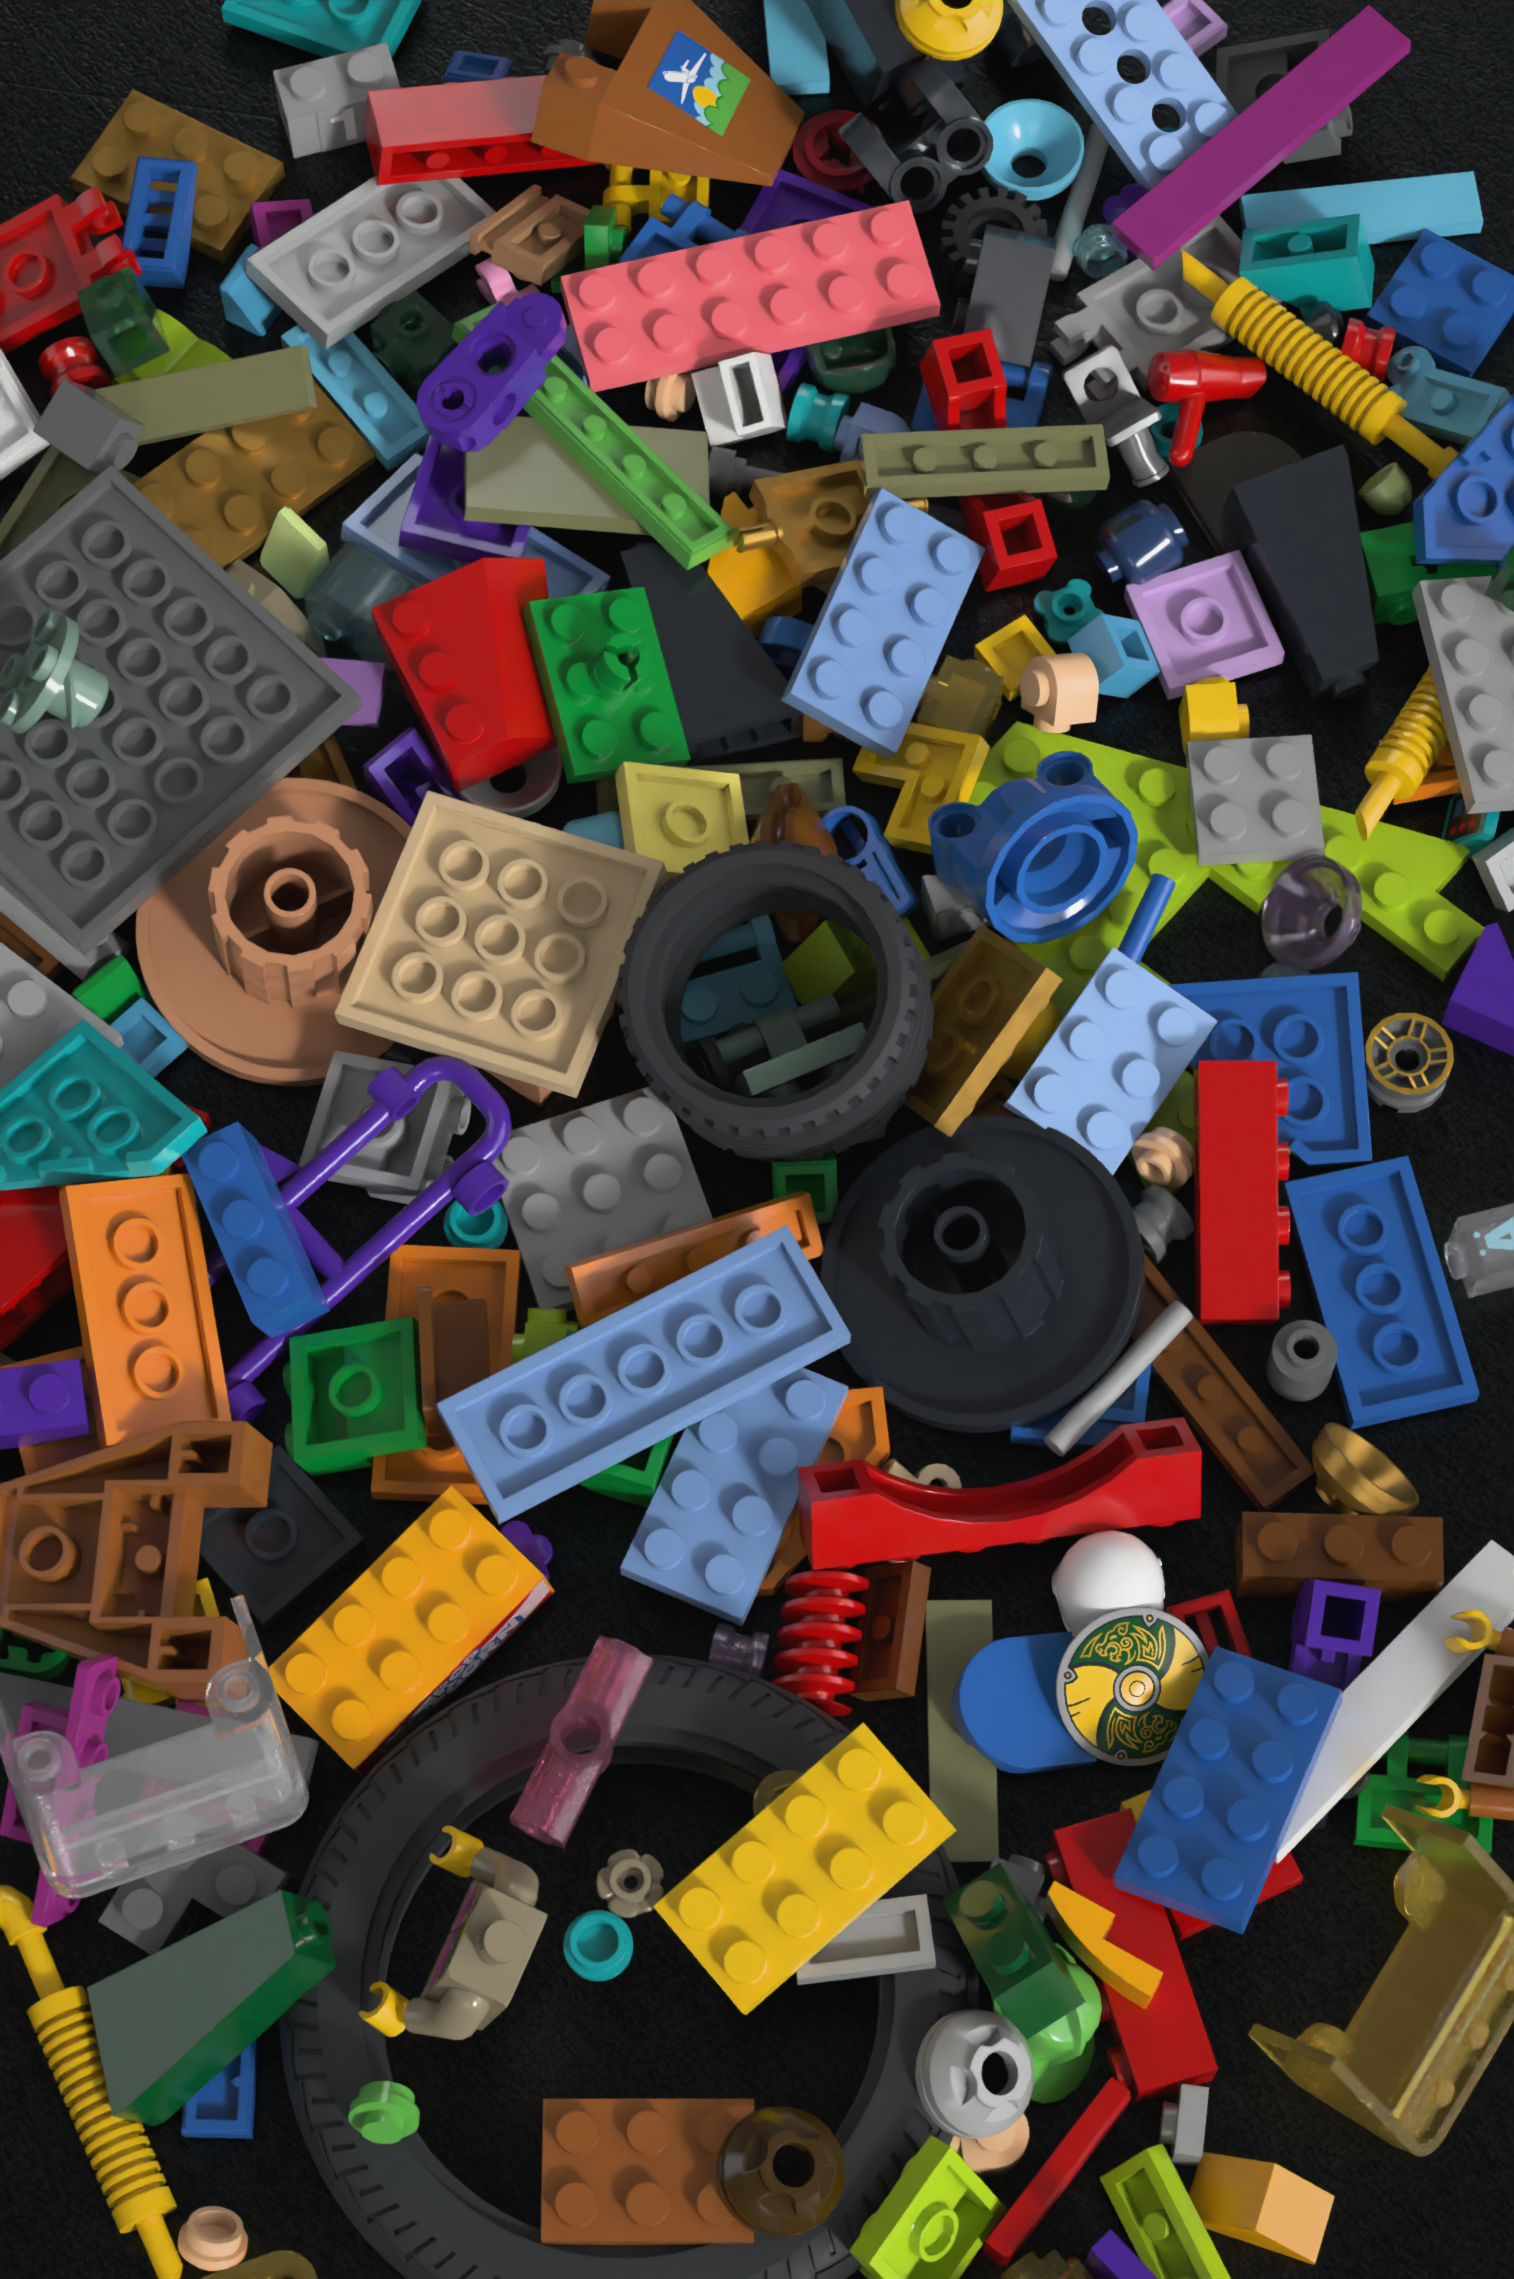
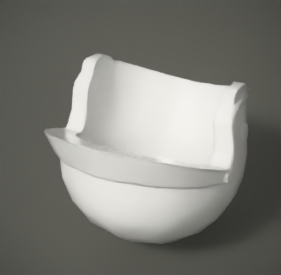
M1110 1530L1095 1532L1081 1538L1067 1551L1052 1575V1591L1056 1595L1061 1617L1067 1631H1072L1074 1638L1092 1620L1105 1613L1122 1608L1147 1607L1164 1612L1165 1583L1161 1559H1157L1154 1552L1142 1540L1128 1533Z

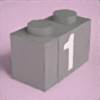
M387 43L273 71L279 111L294 158L366 141L363 129L368 91L400 87Z

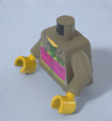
M453 1826L443 1827L441 1831L452 1836L451 1848L442 1858L430 1853V1861L460 1877L467 1878L472 1876L475 1880H472L420 1998H413L409 2001L387 1983L382 1981L375 1982L370 1986L369 1991L382 2001L373 2011H359L358 2015L388 2037L397 2036L406 2028L409 2032L415 2034L463 2040L472 2036L476 2029L482 2031L507 2008L547 1919L548 1914L534 1908L538 1896L539 1881L537 1875L530 1867L491 1848H484L481 1840Z

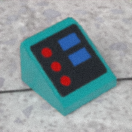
M1460 792L1450 800L1441 839L1467 847L1470 850L1468 858L1473 859V855L1492 843L1500 811L1467 814L1463 795Z

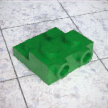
M413 1316L289 1338L290 1361L284 1363L283 1382L286 1393L291 1399L292 1422L286 1424L285 1443L289 1456L312 1477L372 1467L374 1456L427 1448L426 1423L422 1405L419 1322Z

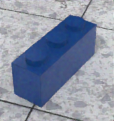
M238 1121L198 1140L181 1156L251 1322L270 1338H274L329 1312L330 1308L258 1140Z

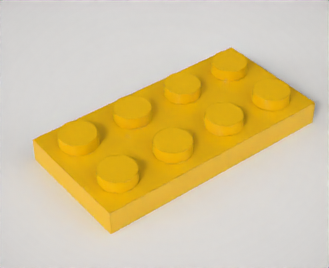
M863 1722L653 1907L738 2009L747 2015L957 1830Z

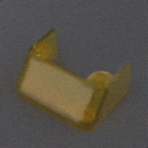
M1387 1804L1381 1817L1412 1850L1405 1863L1399 1868L1394 1879V1897L1397 1909L1410 1924L1347 2029L1343 2033L1339 2028L1327 2023H1316L1307 2028L1295 2040L1255 2023L1248 2035L1299 2087L1391 2145L1416 2156H1426L1435 2151L1444 2140L1514 2021V1883L1470 1833Z

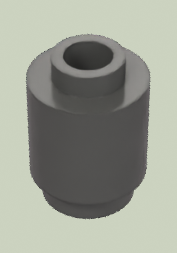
M1298 1320L1285 1325L1274 1338L1266 1365L1267 1379L1274 1391L1283 1398L1298 1402L1308 1401L1319 1396L1329 1384L1338 1357V1348L1333 1335L1321 1324L1309 1320Z

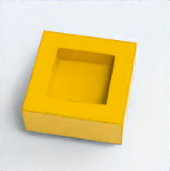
M1026 615L1021 616L975 645L974 657L1009 702L1021 695L1020 679L1029 661L1037 656L1056 655Z

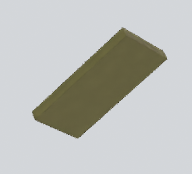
M516 416L508 427L502 429L489 445L480 451H464V521L651 535L534 418ZM629 426L710 506L707 432Z

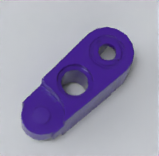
M532 293L520 299L516 297L506 308L504 303L500 301L436 367L418 390L416 402L424 427L434 440L463 452L480 451L489 445L502 429L508 427L548 377L544 368L566 342L567 324L560 304L553 297L544 293ZM509 363L502 371L488 373L489 369L496 364Z

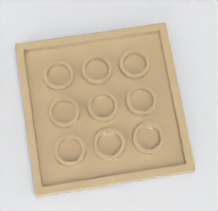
M427 791L336 1008L335 1017L339 1024L437 1055L459 1058L472 1066L577 1098L617 998L620 980L618 978L619 966L625 964L626 955L623 953L626 941L630 939L633 932L632 927L637 917L643 918L648 910L645 906L653 895L656 896L659 893L667 873L663 861Z

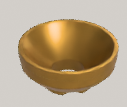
M1327 1423L1320 1431L1319 1436L1312 1445L1313 1466L1317 1473V1478L1315 1479L1317 1486L1315 1490L1330 1507L1342 1515L1406 1516L1418 1505L1419 1497L1411 1482L1373 1444L1349 1428L1336 1423Z

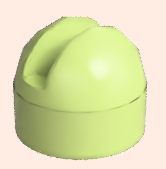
M1394 462L1374 474L1361 487L1358 494L1377 514L1392 516L1401 513L1404 507L1411 502L1412 485L1408 476Z

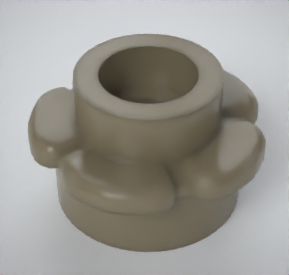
M633 1849L620 1850L612 1854L608 1859V1866L599 1871L596 1880L597 1892L600 1898L607 1900L608 1909L612 1913L620 1917L632 1918L644 1912L652 1911L654 1909L653 1906L662 1899L664 1889L660 1885V1881L663 1880L664 1873L660 1863L649 1854L640 1856ZM628 1877H634L638 1881L634 1889L625 1887L624 1881Z

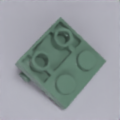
M829 994L793 1010L789 1005H786L752 1019V1027L714 1042V1047L723 1066L761 1050L767 1062L743 1071L728 1087L730 1093L748 1098H783L802 1092L799 1086L813 1080L815 1086L834 1076L855 1055L867 1035L862 1022L808 1044L803 1034L804 1032L841 1017V1012L834 996Z

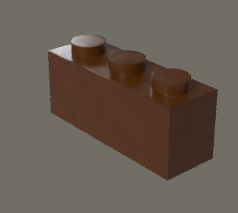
M1242 1512L1235 1534L1236 1597L1297 1599L1306 1578L1380 1589V1602L1430 1603L1438 1595L1444 1583L1443 1517Z

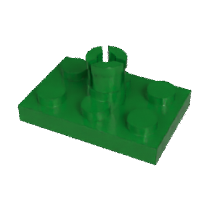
M638 587L529 601L522 611L567 783L572 784L614 778L623 761L683 768L691 758L645 588Z

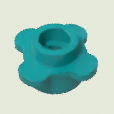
M1073 579L1063 589L1054 592L1043 590L1035 597L1034 609L1037 613L1044 616V626L1048 638L1052 642L1057 644L1068 643L1067 640L1100 614H1104L1102 610L1095 608L1090 598L1091 586L1086 581ZM1073 608L1075 613L1073 615H1066L1064 609Z

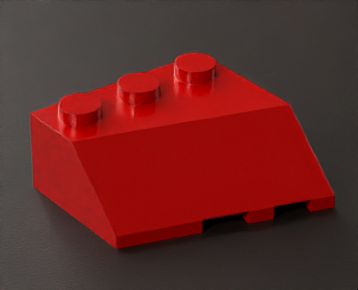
M481 558L370 609L377 639L456 793L558 747L522 611L529 601L549 599L544 558Z

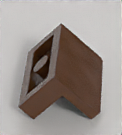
M417 1287L424 1419L428 1435L449 1434L437 1412L436 1404L491 1376L486 1298L433 1302L430 1287Z

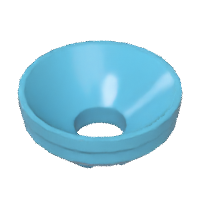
M1020 99L998 107L984 121L993 136V151L990 160L981 169V172L988 183L997 191L998 187L1009 188L1008 196L1011 198H1015L1017 193L1020 192L1027 196V200H1041L1062 192L1077 176L1084 157V137L1080 126L1073 116L1063 108L1039 99ZM1030 155L1039 158L1045 164L1046 169L1038 177L1024 178L1016 174L1011 165L1017 158Z

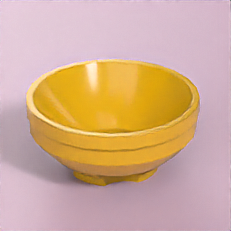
M895 0V16L899 28L907 41L918 51L927 56L930 54L933 58L940 60L957 61L970 58L981 52L993 40L1000 27L1003 15V0H971L968 6L961 9L950 8L941 0Z

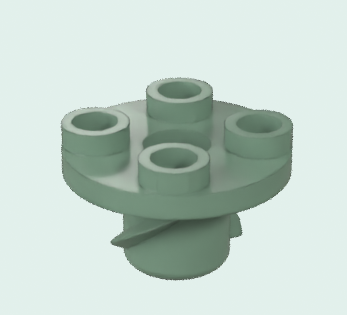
M47 609L35 624L31 635L32 643L25 654L22 656L15 652L10 656L0 674V687L7 690L0 703V723L4 727L15 733L22 734L29 730L47 711L68 722L73 730L74 727L82 728L89 725L101 712L108 696V678L103 673L97 671V665H86L74 658L79 640V625L76 621Z

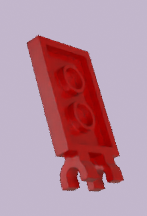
M97 186L88 189L70 204H67L58 194H55L0 225V348L4 355L105 300L100 284L124 282L143 273L135 252L131 249L124 250L121 240L116 234L104 239L94 248L89 234H105L123 225L117 206L112 201L105 202L102 192Z

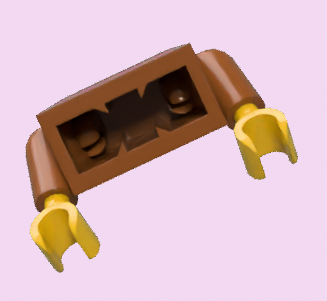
M1471 1609L1451 1616L1452 1619L1464 1621L1470 1626L1472 1631L1471 1641L1469 1642L1465 1638L1450 1636L1443 1640L1446 1647L1454 1653H1468L1483 1647L1495 1651L1494 1655L1485 1654L1463 1767L1461 1780L1471 1783L1469 1789L1458 1788L1457 1784L1449 1778L1432 1774L1423 1775L1416 1782L1432 1785L1438 1784L1442 1791V1797L1435 1807L1429 1808L1415 1805V1808L1420 1813L1438 1818L1449 1817L1457 1809H1467V1815L1471 1817L1514 1821V1629L1504 1626L1501 1632L1494 1630L1491 1621L1484 1613Z

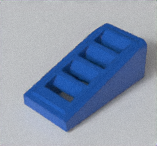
M138 156L121 243L124 250L131 249L135 252L143 273L127 280L130 284L174 289L184 288L189 261L198 167L195 161ZM151 181L178 183L176 192L151 190ZM149 206L173 208L172 215L148 213ZM147 230L168 232L167 239L146 238ZM144 255L164 257V259L147 258Z

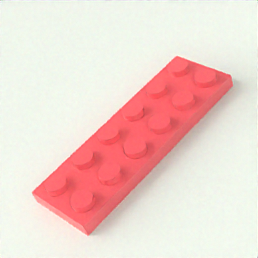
M909 200L560 276V288L588 387L593 392L719 365L718 362L751 352L770 354L939 316L941 306Z

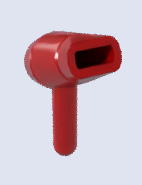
M1192 349L1157 352L1152 357L1147 374L1148 388L1152 398L1156 401L1180 405L1168 453L1169 460L1174 466L1184 467L1191 462L1206 402L1226 399H1250L1265 384L1266 368L1262 359L1258 357H1231Z

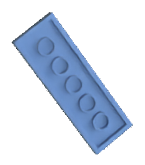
M786 1225L437 1403V1412L498 1524H501L849 1344L851 1334L792 1232Z

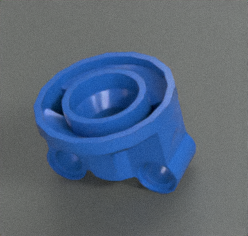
M1060 751L1050 754L1038 765L1037 778H1019L1008 781L993 790L978 806L966 802H952L942 805L933 811L928 819L932 856L938 879L947 885L960 889L996 930L1014 942L1042 944L1071 935L1098 917L1122 890L1136 860L1138 831L1130 810L1094 776L1093 764L1090 759L1084 754L1075 751Z

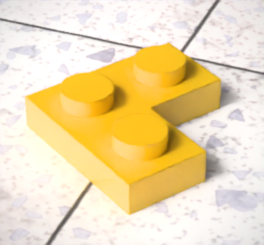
M909 723L897 753L888 760L861 747L852 769L858 778L863 782L902 789L883 835L893 847L932 854L928 830L929 817L933 811L942 805L952 802L968 803L990 746L980 735Z

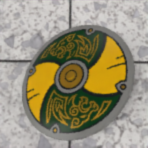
M1128 1607L1113 1610L1097 1617L1084 1626L1069 1643L1057 1671L1056 1701L1059 1714L1066 1729L1083 1749L1109 1763L1124 1766H1141L1165 1759L1208 1664L1209 1657L1206 1649L1197 1635L1186 1624L1161 1610L1147 1607Z

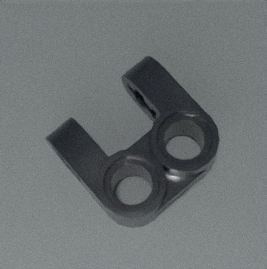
M930 54L907 72V75L933 107L925 116L922 129L910 139L896 140L886 145L861 112L837 131L892 201L898 203L909 200L913 214L926 213L935 208L944 198L947 185L959 175H970L982 169L990 160L993 151V136L989 128ZM960 128H968L967 137L962 144L947 148L948 138L954 131ZM912 167H922L921 175L916 182L906 186L900 185L902 176L907 170Z

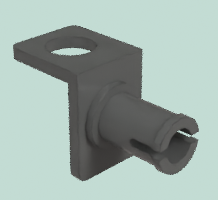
M1108 345L1063 371L1062 378L1085 424H1103L1105 444L1109 447L1117 446L1132 476L1134 485L1136 487H1143L1165 476L1170 469L1167 463L1164 462L1148 429V426L1159 421L1162 415L1158 408L1140 396L1117 348ZM1108 368L1115 374L1117 381L1113 395L1101 402L1090 400L1084 390L1085 379L1094 369Z

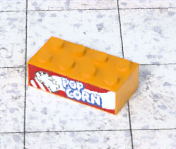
M451 1485L261 1677L364 1779L375 1765L400 1741L426 1722L554 1592V1589L546 1577Z

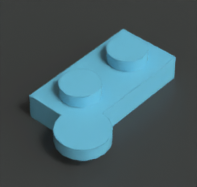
M1409 346L1401 349L1390 359L1387 366V377L1393 384L1389 391L1393 390L1407 401V407L1402 417L1423 434L1464 446L1468 444L1511 397L1506 388L1436 369L1432 356L1428 350L1421 346Z

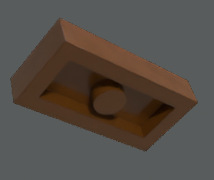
M905 1561L865 1568L864 1578L869 1580V1589L862 1591L861 1603L866 1606L865 1615L859 1616L857 1629L862 1631V1639L855 1642L854 1655L858 1656L859 1660L858 1666L851 1669L850 1680L855 1682L854 1692L848 1693L849 1695L864 1701L912 1697L915 1695L931 1574L930 1567L916 1561Z

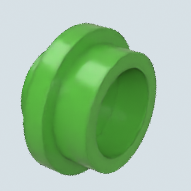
M376 2081L361 2087L358 2097L350 2104L348 2119L350 2124L357 2131L361 2132L365 2139L378 2144H392L417 2130L420 2111L414 2104L415 2096L409 2088L395 2082Z

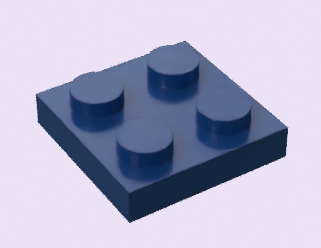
M1425 229L1367 313L1364 324L1367 328L1376 330L1385 325L1397 328L1393 344L1402 349L1409 346H1421L1428 350L1437 368L1471 378L1514 314V276Z

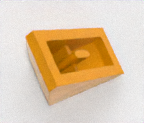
M1203 2152L1189 2192V2197L1206 2229L1313 2265L1318 2256L1335 2197L1276 2163Z

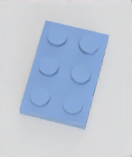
M1113 947L1108 951L1002 1106L1021 1119L1032 1121L1045 1130L1047 1127L1053 1128L1074 1139L1101 1161L1113 1176L1218 1021Z

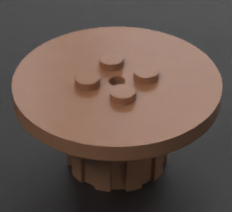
M282 778L137 909L136 944L138 959L145 985L159 1014L185 1040L187 1047L202 1059L222 1071L261 1084L282 1087H305L324 1084L334 1050L385 1059L388 1050L394 1043L393 1040L339 1024L334 1013L412 828L386 805L351 787L319 779Z

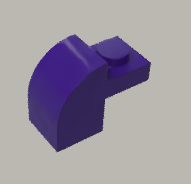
M1306 1578L1299 1591L1291 1621L1288 1641L1292 1642L1288 1671L1339 1688L1343 1692L1359 1676L1362 1655L1372 1656L1381 1590Z

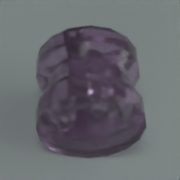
M719 1622L715 1631L708 1663L722 1665L763 1679L771 1633L756 1631L749 1636L737 1633L732 1625Z

